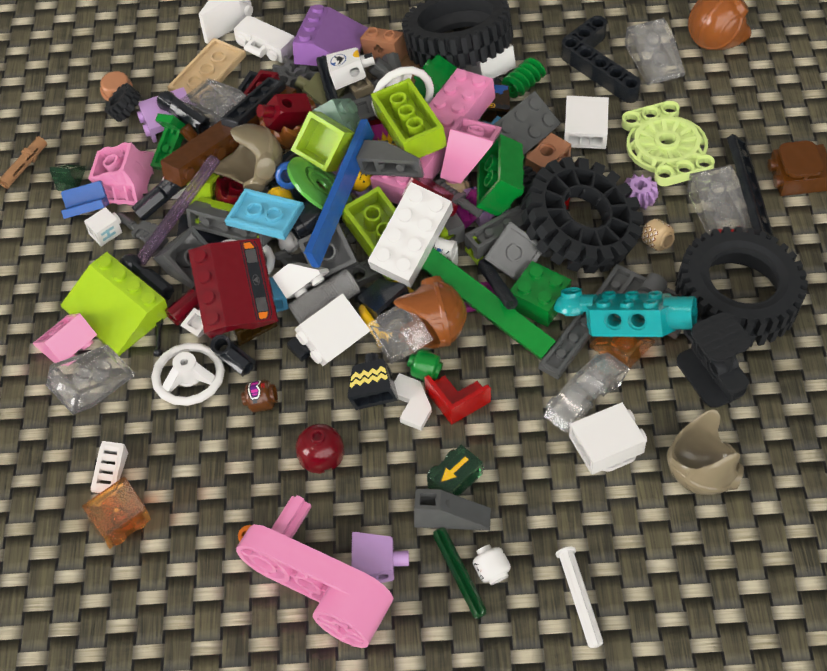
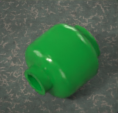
M422 348L416 354L412 353L410 355L407 366L411 367L410 375L425 382L427 375L437 380L443 363L440 362L441 359L438 354Z

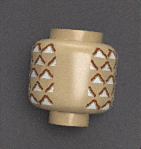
M653 219L643 226L641 238L643 243L652 249L663 251L674 243V229L660 219Z

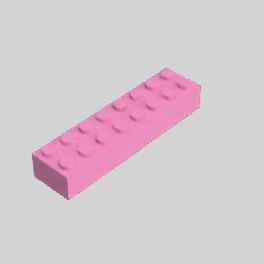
M457 68L428 104L444 127L447 143L450 129L460 116L478 121L496 98L493 78ZM446 147L420 158L424 172L423 178H429L433 181L442 169ZM372 175L370 179L373 189L379 186L391 202L399 204L411 177Z

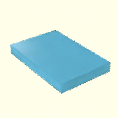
M245 188L226 217L225 223L227 226L285 240L305 207L304 203Z

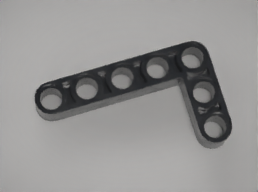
M598 15L591 17L562 39L561 58L563 61L624 102L634 103L639 99L640 79L594 49L595 46L605 39L607 20L604 17Z

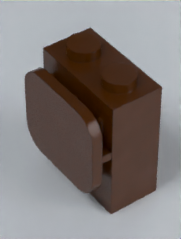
M807 140L783 143L779 149L772 151L771 159H768V170L773 174V184L775 188H778L780 196L827 191V152L824 144L816 145Z

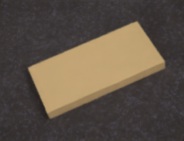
M213 38L167 86L168 91L184 87L190 101L201 105L246 57V51Z

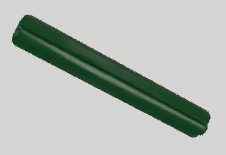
M443 527L435 530L433 537L473 617L479 619L485 616L486 608L449 534Z

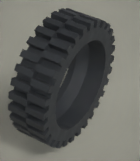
M425 0V3L420 2L416 4L417 8L412 7L410 12H407L402 19V29L408 57L411 61H414V64H420V67H423L429 58L433 60L437 54L454 66H460V69L466 68V65L469 64L473 67L479 61L482 63L487 62L488 57L491 59L497 57L496 53H503L504 48L507 49L510 46L509 43H512L514 37L507 0ZM472 27L458 32L444 33L456 28Z
M737 226L734 232H731L730 227H723L721 233L718 229H713L710 235L705 232L701 235L700 239L696 238L693 241L692 246H688L676 279V294L678 296L696 297L698 307L697 319L704 320L722 312L732 314L751 339L750 347H752L754 341H756L758 346L765 344L766 339L771 343L776 340L777 335L781 338L785 335L786 330L789 331L806 297L808 281L805 280L807 276L806 271H801L803 267L801 260L795 262L797 255L794 251L787 253L789 247L785 243L781 246L777 245L779 239L773 236L771 240L766 239L767 233L761 231L760 235H755V229L748 228L747 233L742 232V227ZM726 263L744 265L763 274L770 280L777 291L769 299L762 302H737L724 296L715 288L710 278L709 269L712 266Z

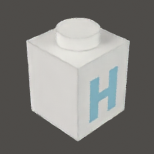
M106 207L84 221L89 235L101 247L122 233L119 225L121 223L120 218L115 212L111 213Z

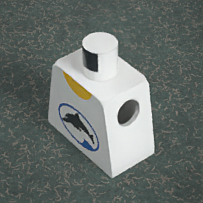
M356 47L326 55L329 73L335 90L364 79L366 77L364 68L375 65L372 52L360 56L359 50Z

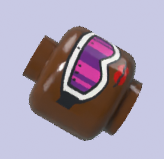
M268 380L249 382L245 386V392L241 393V399L244 406H248L251 412L256 413L271 410L275 403L278 402V393L274 384H271Z

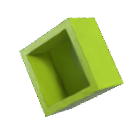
M309 111L291 151L325 172L337 171L355 132L322 112Z

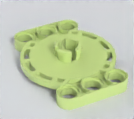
M665 101L630 110L622 115V128L630 131L627 137L629 157L641 168L655 173L654 181L660 186H669L703 177L714 171L715 160L712 156L707 155L708 139L705 132L692 121L679 117L680 106L675 101ZM672 109L675 112H666L665 110ZM652 114L655 115V117L650 118L646 117V115ZM632 119L636 120V122L630 123L626 120ZM700 145H704L703 151L700 148ZM700 163H708L710 166H708V167H703V166H700L699 164H700ZM681 168H687V169H689L690 171H689V172H681L679 169H681ZM660 174H668L669 177L663 178V177H660L659 175H660Z

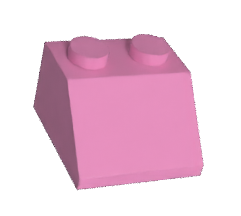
M80 313L65 316L33 342V344L55 364L64 363L66 365L76 357L75 353L78 350L88 348L94 342L92 339L97 334Z

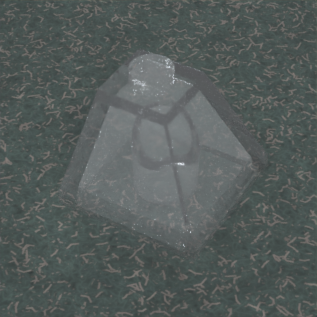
M396 306L366 324L390 364L416 352L434 340L422 320L416 314Z

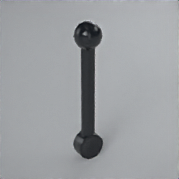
M163 318L156 323V349L153 351L156 357L162 355L160 341L161 325L164 323Z

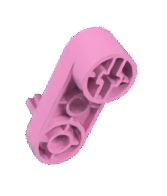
M298 495L296 497L292 496L273 527L270 529L255 524L250 526L238 544L236 552L248 566L258 573L319 602L313 613V618L323 630L351 646L366 648L394 598L391 592L372 576L292 539L311 509V504L305 502L304 498Z

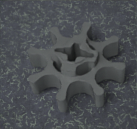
M288 55L284 56V65H272L273 72H278L280 80L286 82V85L292 88H297L294 84L299 75L310 80L315 73L319 72L318 66L294 64V61L290 60Z

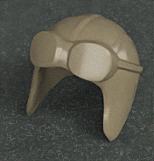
M251 123L236 126L230 132L233 139L239 143V146L231 155L222 161L212 164L209 169L213 173L231 178L243 184V189L261 192L267 184L275 179L276 169L282 163L283 156L280 143L268 127Z
M714 409L704 412L686 425L677 434L667 451V462L673 477L685 489L699 495H714L738 489L744 474V466L739 462L740 454L736 453L729 443L723 442L719 437L720 414Z

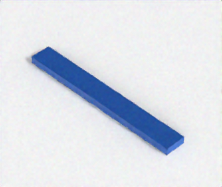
M361 119L305 248L304 253L312 267L320 268L359 174L360 168L356 158L364 140H373L374 132L368 119Z

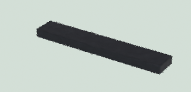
M735 134L727 137L752 228L755 229L754 234L760 235L761 231L767 233L766 239L771 240L774 235L747 143Z

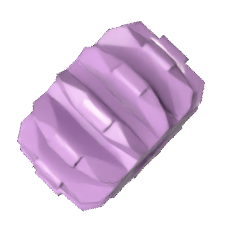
M634 174L632 178H626L625 182L633 190L627 198L637 197L640 207L645 210L648 206H653L656 198H658L657 182L652 181L651 177L645 178L643 174L640 177Z

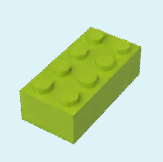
M410 78L371 94L375 113L398 148L421 158L447 147L443 125Z
M379 186L345 205L342 221L369 257L396 208ZM383 275L386 280H388V281H395V280H393V279H391V278H389V277Z

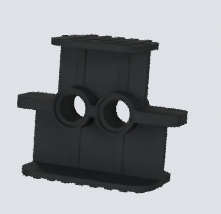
M722 312L704 320L697 319V323L693 325L692 330H684V334L692 343V346L678 355L677 365L702 401L709 407L717 408L742 397L746 393L749 379L739 367L736 355L750 347L751 339L732 314Z

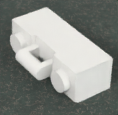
M247 15L234 28L236 42L244 47L245 51L262 58L266 54L270 60L285 63V55H288L289 58L293 55L294 35L250 15Z

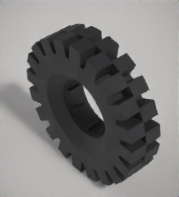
M572 157L561 158L559 163L555 159L549 162L545 168L542 167L525 191V196L521 202V209L524 210L521 218L523 225H530L526 233L531 241L541 238L536 248L543 255L552 249L554 253L550 260L559 266L566 258L568 259L567 269L578 272L581 266H583L584 273L595 274L598 269L601 273L608 271L624 260L637 244V240L642 234L643 227H640V225L643 223V213L637 211L640 203L637 197L627 198L633 190L626 182L619 186L616 185L620 176L613 170L606 177L603 175L605 166L598 162H595L591 169H589V159L578 157L574 163ZM569 198H580L589 202L599 212L602 224L597 228L579 224L568 213L565 201Z

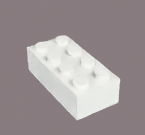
M411 182L368 259L370 268L411 288L453 211L452 201Z

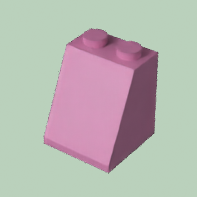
M460 116L450 129L440 178L446 179L447 182L452 184H461L493 145L502 127Z

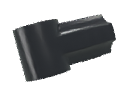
M217 335L212 339L210 347L217 357L242 377L251 372L256 363L255 360L231 342L226 335ZM228 345L224 351H219L222 346Z

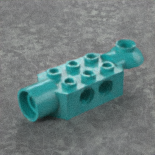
M569 287L561 290V296L554 305V310L565 316H578L586 312L589 334L596 337H664L676 330H692L693 325L697 323L698 317L695 296H672L670 293H662V291H651L649 293L605 291L596 295L583 294L581 288Z

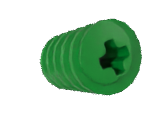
M530 57L526 58L518 67L504 77L502 85L509 86V96L511 98L523 96L526 91H529L536 82H539L546 75L545 68L538 60Z

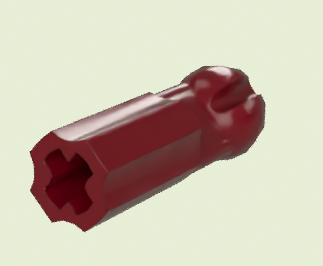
M190 289L165 310L167 317L175 325H180L193 308L199 309L196 290Z

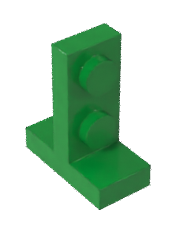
M158 113L155 121L164 127V131L150 166L154 169L162 170L160 161L180 148L182 141L186 140L179 132L185 124L174 115Z

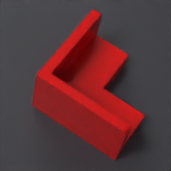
M430 375L425 377L426 393L451 425L491 402V387L488 384L482 387L478 380L457 391L445 375L435 381Z

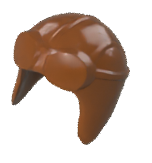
M698 0L691 10L688 21V28L693 41L699 47L706 50L721 51L736 47L747 41L752 34L746 19V15L749 12L748 6L744 0Z
M432 276L422 280L421 286L417 290L394 300L396 307L419 316L418 319L401 328L399 337L405 342L432 349L449 347L463 330L467 318L466 305L460 294L450 284L444 282L441 276Z

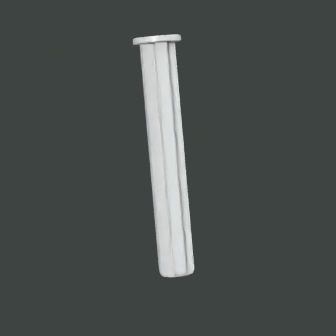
M572 546L564 547L556 552V557L560 558L588 647L598 648L603 644V639L575 557L576 549Z

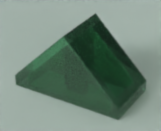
M65 164L50 167V173L57 191L80 186L85 166Z

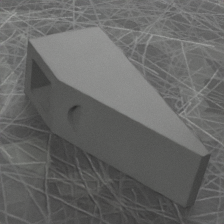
M416 489L414 527H443L445 529L490 531L491 508L443 490Z

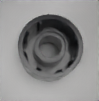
M308 200L304 202L305 208L291 229L297 240L312 234L321 210Z

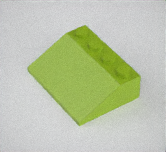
M105 252L88 266L61 304V307L70 315L80 313L97 334L95 337L117 356H120L151 331L162 318L164 320L167 317L165 310L168 308L165 299L108 252Z

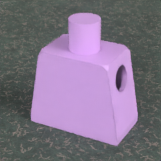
M352 532V567L372 576L380 583L394 580V566H409V551H394L392 537Z

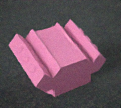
M124 142L115 147H105L97 151L88 179L92 183L102 181L109 204L134 205L143 197V194L148 193V183L151 175L154 174L153 168L150 166L154 152L140 151L132 142Z

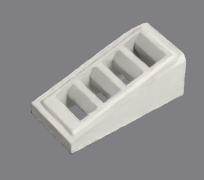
M102 441L90 489L91 492L115 495L128 455L124 444ZM107 462H115V465L106 464V463H107ZM104 471L113 472V475H112V474H104L103 472H104ZM100 481H111V484H103Z

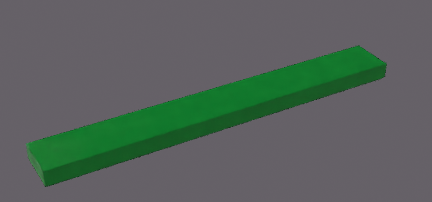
M432 248L422 266V270L431 277L441 276L444 282L450 284L460 294L465 303L542 360L556 343V340L515 309H507L499 297Z

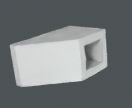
M296 262L287 264L272 277L286 299L294 297L298 299V297L306 294V292L308 293L307 289L310 286L314 287L325 280L324 276L329 273V270L324 267L315 268L310 264Z

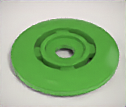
M302 157L292 158L287 165V173L291 182L303 197L322 210L336 175L333 172L323 171ZM316 181L320 182L325 187V189L321 188L316 183ZM351 194L349 195L346 205L353 201Z

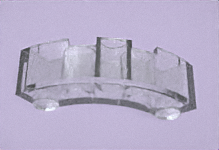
M608 352L601 355L596 354L590 362L569 380L556 397L554 396L548 401L546 405L547 411L543 416L565 433L569 432L570 423L584 418L593 408L594 404L592 401L600 394L604 397L613 389L619 388L630 367Z

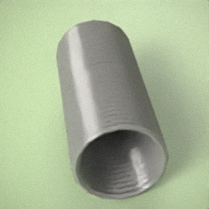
M344 269L337 273V275L329 278V280L324 281V283L317 285L308 293L306 292V294L298 297V299H294V301L288 303V306L298 323L301 324L342 293L349 301L358 293L360 294V289L350 272Z

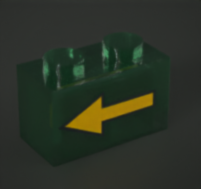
M461 444L456 450L453 449L448 452L442 463L438 466H433L427 474L428 488L443 490L460 496L483 474V462Z

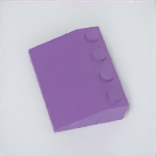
M323 5L310 6L293 41L294 64L317 66V57L355 47L358 48L360 53L362 48L360 37L368 28L330 7H324Z

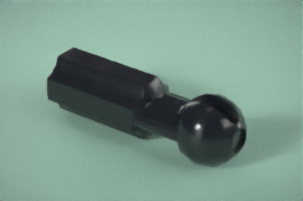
M163 91L157 96V105L161 110L174 115L185 125L190 123L198 134L209 128L211 124L209 118L178 99L174 93Z
M164 179L135 203L132 209L139 218L146 220L176 193L186 188L187 185L180 187Z
M126 254L120 259V263L160 294L165 301L171 298L174 292L173 286L153 269H144L137 255Z

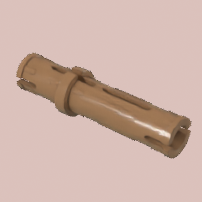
M36 137L28 148H24L21 151L22 154L1 176V186L9 189L30 163H34L37 160L39 153L47 146V142L42 137Z

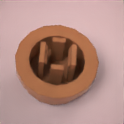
M120 71L107 73L100 82L102 97L109 101L108 99L113 96L117 88L125 83L133 87L131 80L128 79L125 73Z

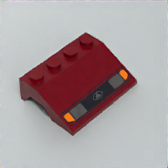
M260 238L209 243L188 250L203 329L209 338L213 339L217 335H222L239 328L256 329L279 321Z

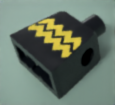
M376 353L366 354L365 363L356 364L352 367L347 398L355 410L398 401L391 369L384 359H379V355Z

